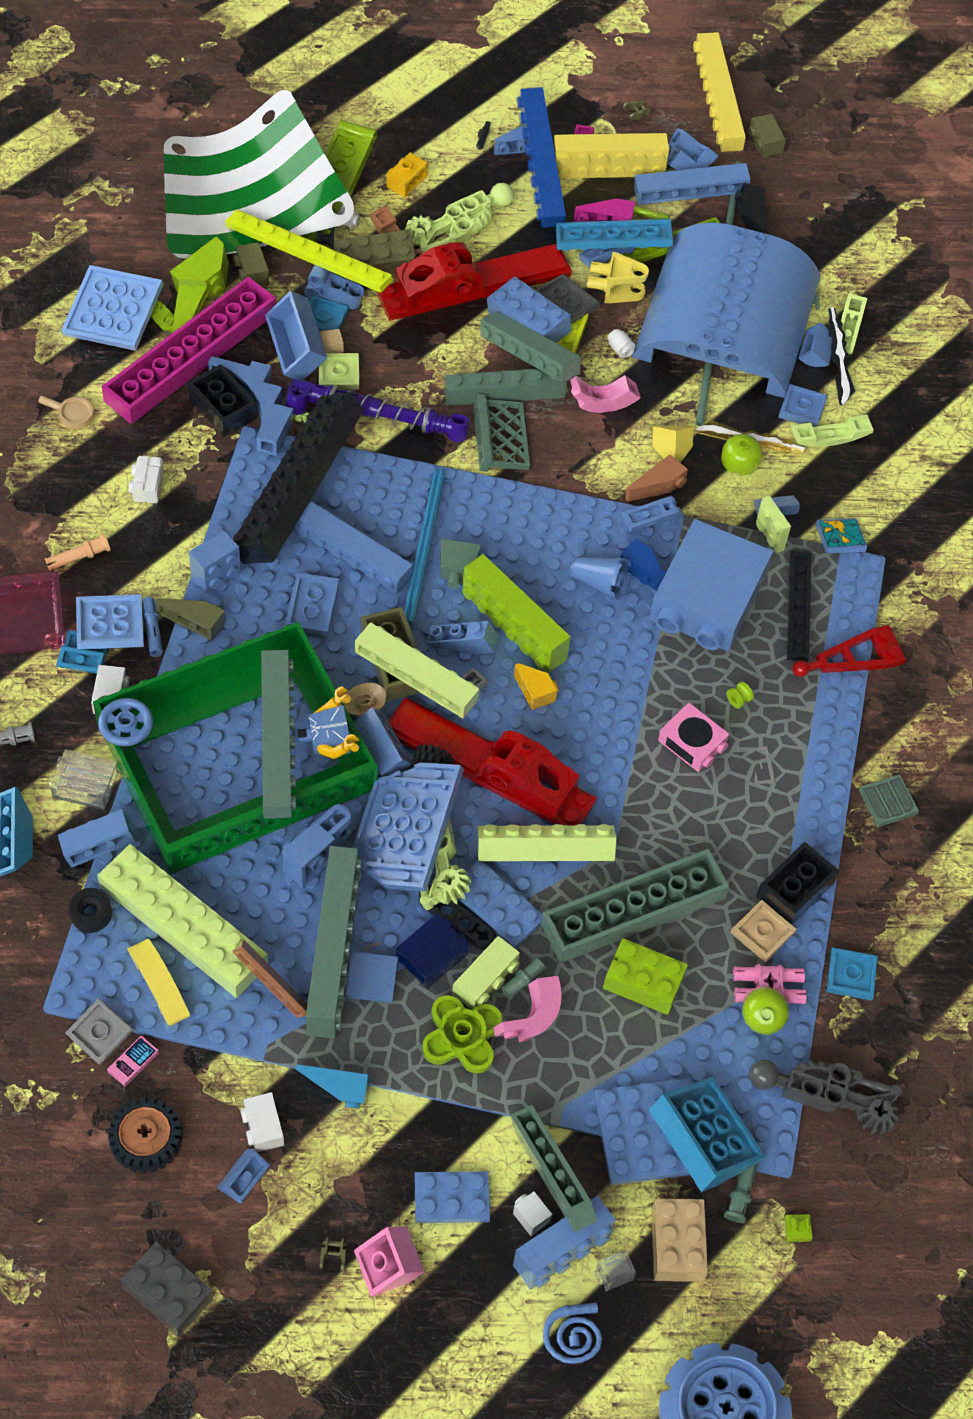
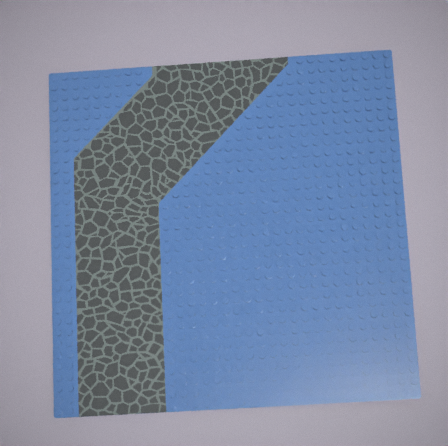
M248 426L242 428L203 543L223 530L233 540L296 436L287 435L277 456L257 451L259 429ZM342 446L310 502L312 501L413 564V567L434 470L439 469L445 472L414 624L409 627L417 648L423 655L430 659H435L444 668L456 672L459 677H462L474 667L488 680V685L479 692L477 703L464 719L422 693L406 697L489 741L497 742L504 731L510 730L523 734L542 744L558 760L580 775L578 788L597 797L594 807L583 824L586 826L607 824L615 828V861L482 862L543 914L545 911L706 849L710 850L729 885L726 899L624 938L688 964L669 1014L666 1015L603 989L606 974L621 940L560 964L542 926H540L516 949L520 952V965L513 974L508 973L502 986H505L516 976L518 970H523L535 958L541 960L546 970L542 971L531 982L538 978L559 977L562 998L560 1010L554 1022L544 1032L525 1042L519 1043L518 1037L504 1039V1036L495 1037V1035L487 1039L493 1049L494 1057L491 1067L483 1073L469 1072L458 1058H454L441 1065L432 1064L425 1059L422 1052L425 1037L438 1029L432 1019V1005L441 996H454L452 994L453 984L484 950L476 948L424 909L419 903L420 891L385 888L362 871L361 881L358 886L359 896L355 909L356 919L355 923H353V941L350 945V952L368 953L365 945L381 941V945L369 948L371 954L398 957L393 1002L345 998L341 1014V1031L336 1030L335 1039L307 1036L306 1016L296 1018L258 978L238 998H235L100 888L97 875L127 846L94 859L84 889L97 888L102 890L110 899L112 917L105 928L93 933L83 932L72 923L43 1006L44 1012L50 1015L78 1020L100 998L134 1030L132 1033L296 1069L298 1064L367 1074L370 1076L369 1086L511 1117V1114L533 1105L545 1125L601 1137V1131L594 1099V1090L688 1078L689 1083L693 1084L714 1077L766 1156L763 1161L758 1163L756 1172L790 1178L793 1171L803 1104L781 1097L783 1089L776 1086L768 1090L757 1089L749 1080V1069L752 1064L759 1060H769L776 1065L779 1073L788 1075L793 1068H796L797 1063H806L807 1060H810L837 878L835 883L792 924L797 929L795 934L766 963L732 935L731 930L761 901L756 897L760 884L804 842L839 869L869 670L822 673L819 668L809 671L804 677H797L793 674L792 666L796 661L786 660L790 551L811 553L808 662L816 661L818 654L875 628L885 557L866 552L826 553L822 543L788 537L784 551L777 553L768 544L767 538L762 531L682 515L677 520L670 519L630 533L622 518V512L639 507L636 505ZM694 519L773 550L767 576L729 652L720 648L717 650L705 649L696 642L695 638L679 631L672 634L661 630L655 621L650 620L656 591L647 584L641 583L632 574L624 596L619 595L620 600H616L574 578L570 572L571 563L578 557L620 558L621 553L636 538L653 549L660 567L667 572ZM295 525L274 562L243 564L240 561L241 572L236 577L229 578L218 588L212 589L207 593L191 576L183 600L207 601L213 605H219L225 610L226 623L212 641L175 623L157 675L160 676L163 672L173 671L184 664H191L205 656L217 654L225 648L235 647L246 640H253L267 632H274L283 628L286 624L298 572L339 578V587L328 636L305 633L335 689L344 687L349 691L354 686L362 683H376L380 685L372 662L355 652V640L361 634L360 617L402 607L404 611L411 578L398 593L391 589H386L382 583L369 578L358 568L351 567L342 558L335 557L331 551L318 546L307 536L299 534ZM441 538L480 544V556L484 554L571 636L567 660L549 673L551 680L556 681L559 689L556 702L535 710L531 709L514 678L515 664L520 663L543 672L545 671L538 668L529 655H525L514 641L507 638L505 632L500 627H496L485 613L483 614L478 610L477 605L472 600H468L463 595V582H460L458 589H451L447 586L448 580L440 578ZM489 621L499 635L495 653L474 655L426 644L430 627L434 625ZM871 639L850 649L855 661L870 660L873 645ZM841 653L827 659L828 663L845 662ZM474 675L468 681H472L476 676ZM740 682H745L751 688L754 699L750 702H745L741 708L736 709L729 702L726 692L731 688L735 689ZM294 684V691H289V697H294V710H290V716H294L295 729L290 730V735H295V749H290V753L295 755V769H291V775H295V781H298L339 763L337 759H331L314 753L312 741L298 743L297 730L309 728L308 716L312 712L298 686ZM262 697L134 747L173 829L178 830L263 795ZM405 697L385 703L380 711L384 713L387 720L391 718ZM688 703L692 704L729 733L727 749L722 754L718 753L714 757L713 763L708 768L704 767L699 773L658 741L660 730ZM350 715L353 722L359 718ZM401 744L410 761H412L415 750ZM767 746L776 784H755V770L758 781L771 779L765 750H758V747ZM760 761L762 762L763 769L760 768ZM409 766V767H408L406 770H404V771H407V770L412 769V766ZM462 776L450 813L456 844V854L450 859V864L458 865L460 869L468 870L478 860V826L488 824L495 826H508L510 824L518 826H530L533 824L553 826L554 824ZM122 777L110 813L120 809L124 811L136 841L131 845L268 954V964L308 1004L327 868L302 889L283 872L282 850L288 841L294 840L299 836L304 827L312 825L328 810L183 870L169 874ZM540 781L544 787L557 791L551 784ZM371 792L340 804L347 807L351 812V823L349 824L351 839L343 847L353 848ZM336 814L334 821H341L345 816L343 814ZM435 865L428 884L429 886H432L436 876ZM92 905L84 909V913L87 915H92L97 911V908ZM449 906L441 908V913L444 915H451L454 912ZM465 919L458 923L463 929L471 927V922ZM495 934L493 936V941L497 938ZM479 935V940H487V935ZM148 938L167 967L190 1013V1017L168 1027L161 1014L158 1004L140 970L137 969L127 951V948ZM757 964H760V966H777L780 964L784 968H804V983L783 982V987L794 990L805 989L806 1004H788L790 1009L789 1019L785 1026L774 1034H758L751 1030L744 1021L742 1014L743 1002H734V998H736L734 997L735 987L755 988L756 984L754 981H733L734 966L754 967ZM501 987L498 990L494 989L489 994L490 998L485 1003L495 1006L500 1011L502 1022L526 1019L532 1007L529 987H524L512 999H509L503 993ZM461 1002V1003L463 1004V1006L465 1007V1009L472 1010V1009H470L467 1005H465L463 1002Z

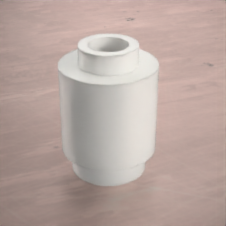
M615 329L609 334V345L620 358L629 357L633 354L635 344L624 331Z

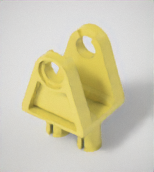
M617 252L612 253L609 264L591 261L590 274H599L607 277L600 278L589 275L587 288L604 290L606 292L604 303L632 302L644 298L645 285L642 282L646 281L649 274V269L645 264ZM640 271L643 273V275L637 276L634 274V272ZM638 288L641 292L634 293L631 289Z

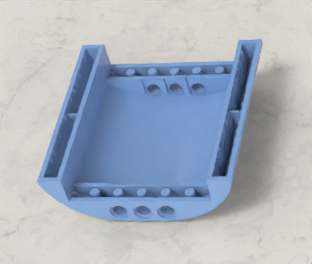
M701 223L689 226L678 232L673 237V246H669L632 358L651 363L655 349L769 378L766 393L785 398L820 281L819 271L806 253L779 237L723 223Z

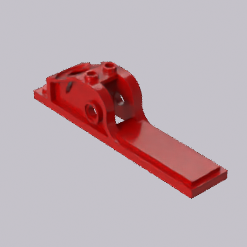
M453 242L433 247L414 260L395 268V283L389 284L382 293L378 291L376 293L388 320L392 321L489 297L513 277L518 278L528 286L549 282L562 274L570 277L572 270L562 250H557V244L483 262H474L467 245L461 242Z
M407 697L403 699L388 720L401 744L415 751L419 745L423 746V744H426L428 747L429 744L433 745L434 748L437 746L441 747L440 750L445 749L447 751L446 754L450 753L452 755L451 758H454L453 765H461L463 767V777L554 825L576 826L583 824L597 801V797L578 788L579 774L558 760L542 744L518 732L504 731L497 742L489 741ZM540 781L551 784L557 791L544 787Z

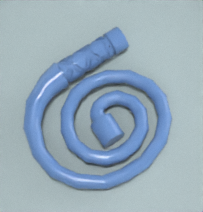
M597 1302L565 1305L548 1316L544 1323L543 1340L546 1349L554 1358L563 1363H583L593 1358L600 1350L602 1336L599 1328L594 1322L583 1317H573L563 1322L557 1332V1342L560 1348L569 1355L576 1356L585 1353L590 1349L593 1341L591 1333L586 1328H573L570 1333L571 1336H569L570 1347L575 1348L580 1346L579 1335H576V1333H583L587 1339L583 1347L570 1349L565 1346L562 1340L566 1327L573 1323H583L590 1326L596 1334V1345L590 1353L576 1358L564 1357L554 1350L549 1339L550 1328L557 1319L568 1317V1315L598 1313Z

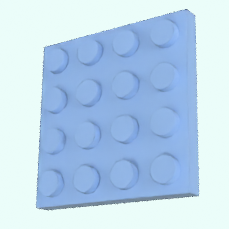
M89 265L61 332L64 336L136 351L164 284L160 279Z

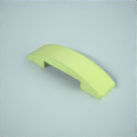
M868 415L848 417L845 423L812 427L811 423L792 425L791 427L797 444L812 447L833 446L851 442L874 431Z

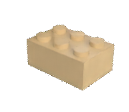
M654 1199L651 1208L654 1281L704 1282L708 1273L704 1200Z

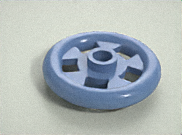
M131 698L118 699L109 703L102 710L98 720V727L102 736L108 742L118 746H131L143 741L149 735L153 726V716L150 709L141 701ZM120 708L122 712L115 717L112 713ZM132 708L138 710L140 713L137 716H135L130 711ZM114 722L116 729L110 731L107 724ZM137 722L144 723L141 730L135 729ZM121 732L131 733L130 737H120Z

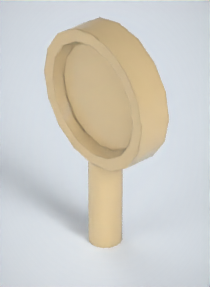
M42 395L39 398V403L58 410L59 419L67 428L81 429L88 426L93 420V406L85 398L71 397L62 403Z

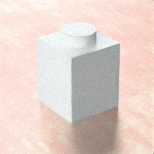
M535 1192L529 1195L523 1194L515 1201L516 1205H514L513 1214L530 1236H533L551 1222L552 1213Z

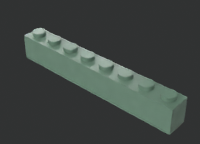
M288 650L261 651L264 819L292 818L291 809H296V795H291V789H296L295 775H291V769H295V755L290 753V749H295V735H290V730L295 729L294 716H290V710H294V697H289V691H294V679L289 678V672H293V659H289Z

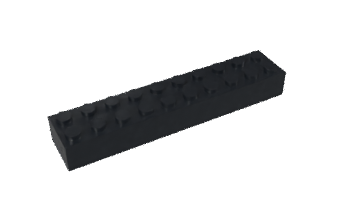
M351 392L323 395L317 400L314 409L309 413L306 422L299 429L295 440L290 444V448L281 459V463L271 475V479L263 488L262 494L257 502L254 503L251 512L244 519L243 525L233 538V541L239 546L240 561L243 564L274 562L364 411Z

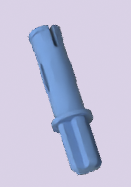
M148 596L142 600L144 612L142 620L146 625L150 656L158 657L163 653L158 624L160 616L156 611L155 599Z

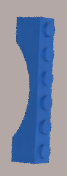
M635 538L621 553L620 558L630 560L631 567L628 566L629 573L638 578L641 583L647 584L657 591L666 572L660 567L653 549Z

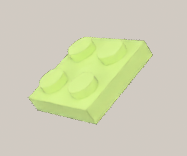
M326 353L328 358L319 366V384L328 387L336 385L341 390H359V353Z
M769 495L762 498L756 525L759 531H762L766 536L768 544L779 553L785 549L791 525Z

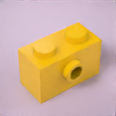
M409 153L405 158H401L394 168L387 172V188L405 198L428 176V163Z

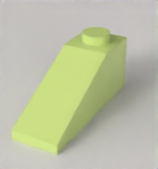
M848 293L841 322L842 330L846 334L844 339L847 342L845 350L849 355H852L867 298Z

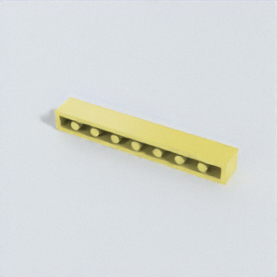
M719 32L697 34L696 41L693 43L694 53H697L696 62L697 65H700V78H703V90L707 93L706 103L710 105L709 114L710 118H713V130L717 133L716 143L720 145L721 152L743 151L746 137Z

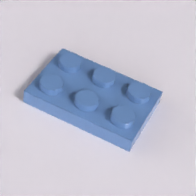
M297 572L285 625L299 622L305 633L328 636L339 587V578Z
M488 1171L415 1172V1223L490 1222Z

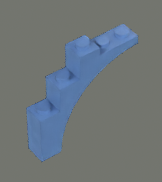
M211 356L209 370L222 364L256 402L257 412L261 420V427L257 435V451L277 456L293 424V408L281 405L282 387L270 384L271 366L252 361L250 366Z

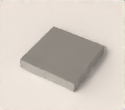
M98 998L65 1034L101 1066L134 1030Z

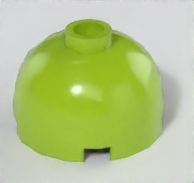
M748 434L732 436L722 448V464L731 473L734 471L742 476L748 475L756 471L761 463L762 449L760 443Z
M762 986L747 994L743 1002L742 1014L745 1023L751 1030L758 1034L770 1035L777 1033L785 1026L789 1019L790 1009L787 999L779 990Z

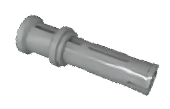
M32 722L15 728L9 726L7 730L0 731V745L10 743V745L15 746L19 742L29 740L35 742Z

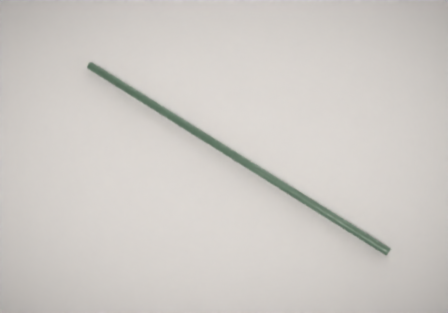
M736 161L735 164H742V162ZM735 194L730 195L726 219V224L729 225L734 223L737 203ZM705 362L696 419L697 426H703L713 366L712 363Z

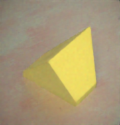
M653 426L652 446L663 459L671 455L681 463L693 447L694 427Z

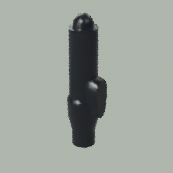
M486 121L478 132L479 139L476 144L478 150L483 149L489 135L491 126L489 121Z

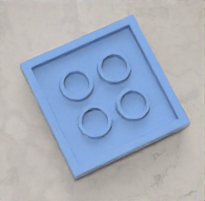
M141 594L76 597L77 649L144 647Z

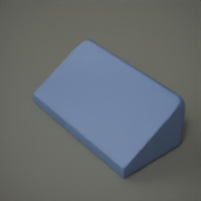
M794 495L772 498L783 515L798 514L800 504ZM762 499L754 500L757 516Z
M246 1149L217 1188L241 1204L270 1164L254 1149Z

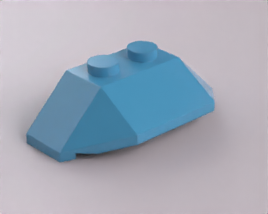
M16 787L0 793V876L18 870L33 858V816L19 789Z

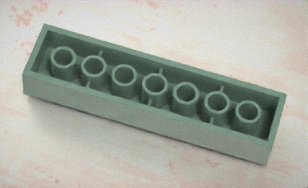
M330 846L306 1012L307 1036L335 1039L336 1030L341 1031V1014L345 1001L344 991L348 978L347 968L350 964L351 955L350 945L353 941V923H355L356 919L355 909L356 903H358V886L361 881L362 858L358 857L357 848Z
M706 849L545 911L542 914L541 926L561 964L622 940V938H627L726 899L729 885L710 850Z

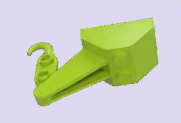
M217 236L170 271L175 289L178 292L175 313L173 315L161 301L157 300L150 316L162 330L171 331V333L175 332L200 313L206 300H211L215 296L221 295L224 289H226L229 262L224 244Z

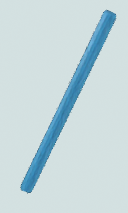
M439 469L434 470L404 610L409 626L414 624L445 477V472Z

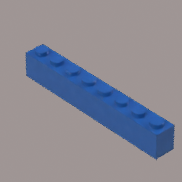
M543 87L524 88L520 90V96L517 97V108L521 109L519 120L520 124L524 126L522 128V137L527 143L525 144V154L529 156L528 171L532 172L531 187L535 188L533 199L534 204L538 205L536 217L541 222V228L556 227V223L565 222L566 213Z

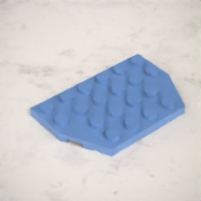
M418 763L410 770L404 772L399 770L389 776L380 777L374 782L353 848L358 849V857L362 858L361 869L364 873L385 888L427 891L464 772L461 765Z

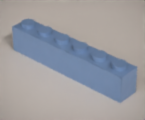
M746 163L635 175L634 191L637 205L734 195L738 189H741L744 183L750 184V175Z
M312 501L307 505L296 523V530L299 534L307 536L318 546L331 551L335 557L342 558L351 567L358 568L369 578L382 583L386 589H391L398 593L412 577L413 564Z

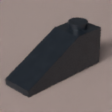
M744 183L735 194L737 211L747 229L765 233V189Z

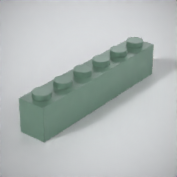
M499 311L481 319V337L563 383L580 374L581 357Z
M539 369L445 375L444 380L446 406L474 404L477 394H484L486 399L503 401L565 398L567 381L562 383Z
M533 1105L511 1114L510 1116L518 1139L572 1230L576 1232L597 1222L590 1198Z

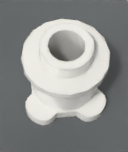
M342 205L341 210L338 212L337 215H342L344 213V205ZM353 211L351 219L343 225L348 226L350 229L357 227L360 222L358 211Z

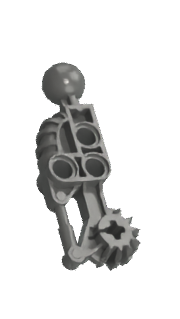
M759 1060L752 1064L749 1069V1080L757 1089L768 1090L776 1086L783 1089L781 1097L828 1113L835 1112L838 1108H847L855 1111L857 1121L864 1122L862 1129L870 1128L871 1135L875 1134L876 1131L880 1136L884 1135L886 1131H891L894 1128V1124L898 1121L899 1117L895 1115L898 1108L894 1102L902 1094V1088L898 1085L889 1086L878 1081L874 1082L862 1078L860 1072L848 1068L843 1063L824 1064L820 1060L817 1063H814L813 1060H807L806 1063H797L796 1068H793L788 1075L779 1073L776 1065L769 1060ZM833 1074H837L841 1080H837ZM861 1084L883 1094L865 1096L850 1089ZM805 1087L810 1088L814 1094L808 1093ZM828 1095L833 1096L836 1102L831 1101Z

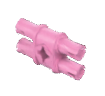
M760 964L754 967L734 966L733 981H754L756 984L755 988L735 987L734 997L736 998H734V1002H744L747 994L752 990L762 986L769 987L770 984L771 988L779 990L785 996L788 1004L805 1005V989L794 990L783 987V982L804 983L805 970L804 968H784L780 964L777 966H760Z

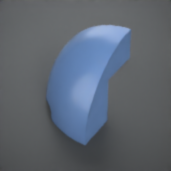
M679 128L673 134L668 145L671 152L668 154L667 163L676 170L708 167L718 157L710 148L700 144L687 132Z

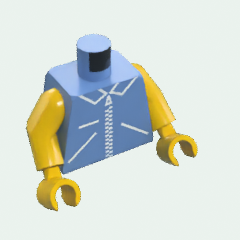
M344 687L337 688L335 697L308 716L309 728L297 730L298 743L312 741L314 753L331 759H336L344 754L351 753V751L357 752L359 750V746L355 743L359 739L353 734L349 735L344 706L341 705V702L349 703L351 697L345 694L348 691Z

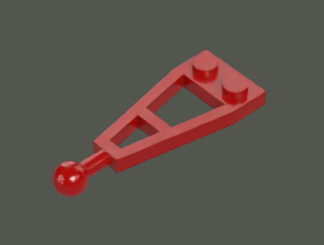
M885 625L870 629L818 654L816 661L807 663L803 660H798L793 664L792 671L795 676L804 677L809 671L819 668L822 673L887 669L904 664L906 658L890 626ZM871 639L881 660L855 661L850 649ZM841 653L845 661L828 663L827 659Z

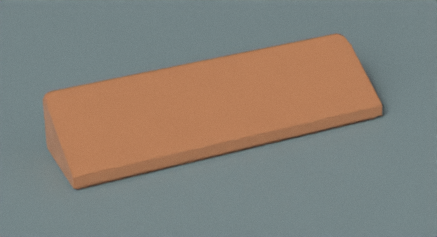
M242 940L233 949L232 953L296 1018L306 1016L308 1004L245 940Z

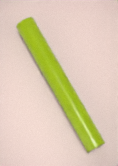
M634 206V214L651 219H669V215Z

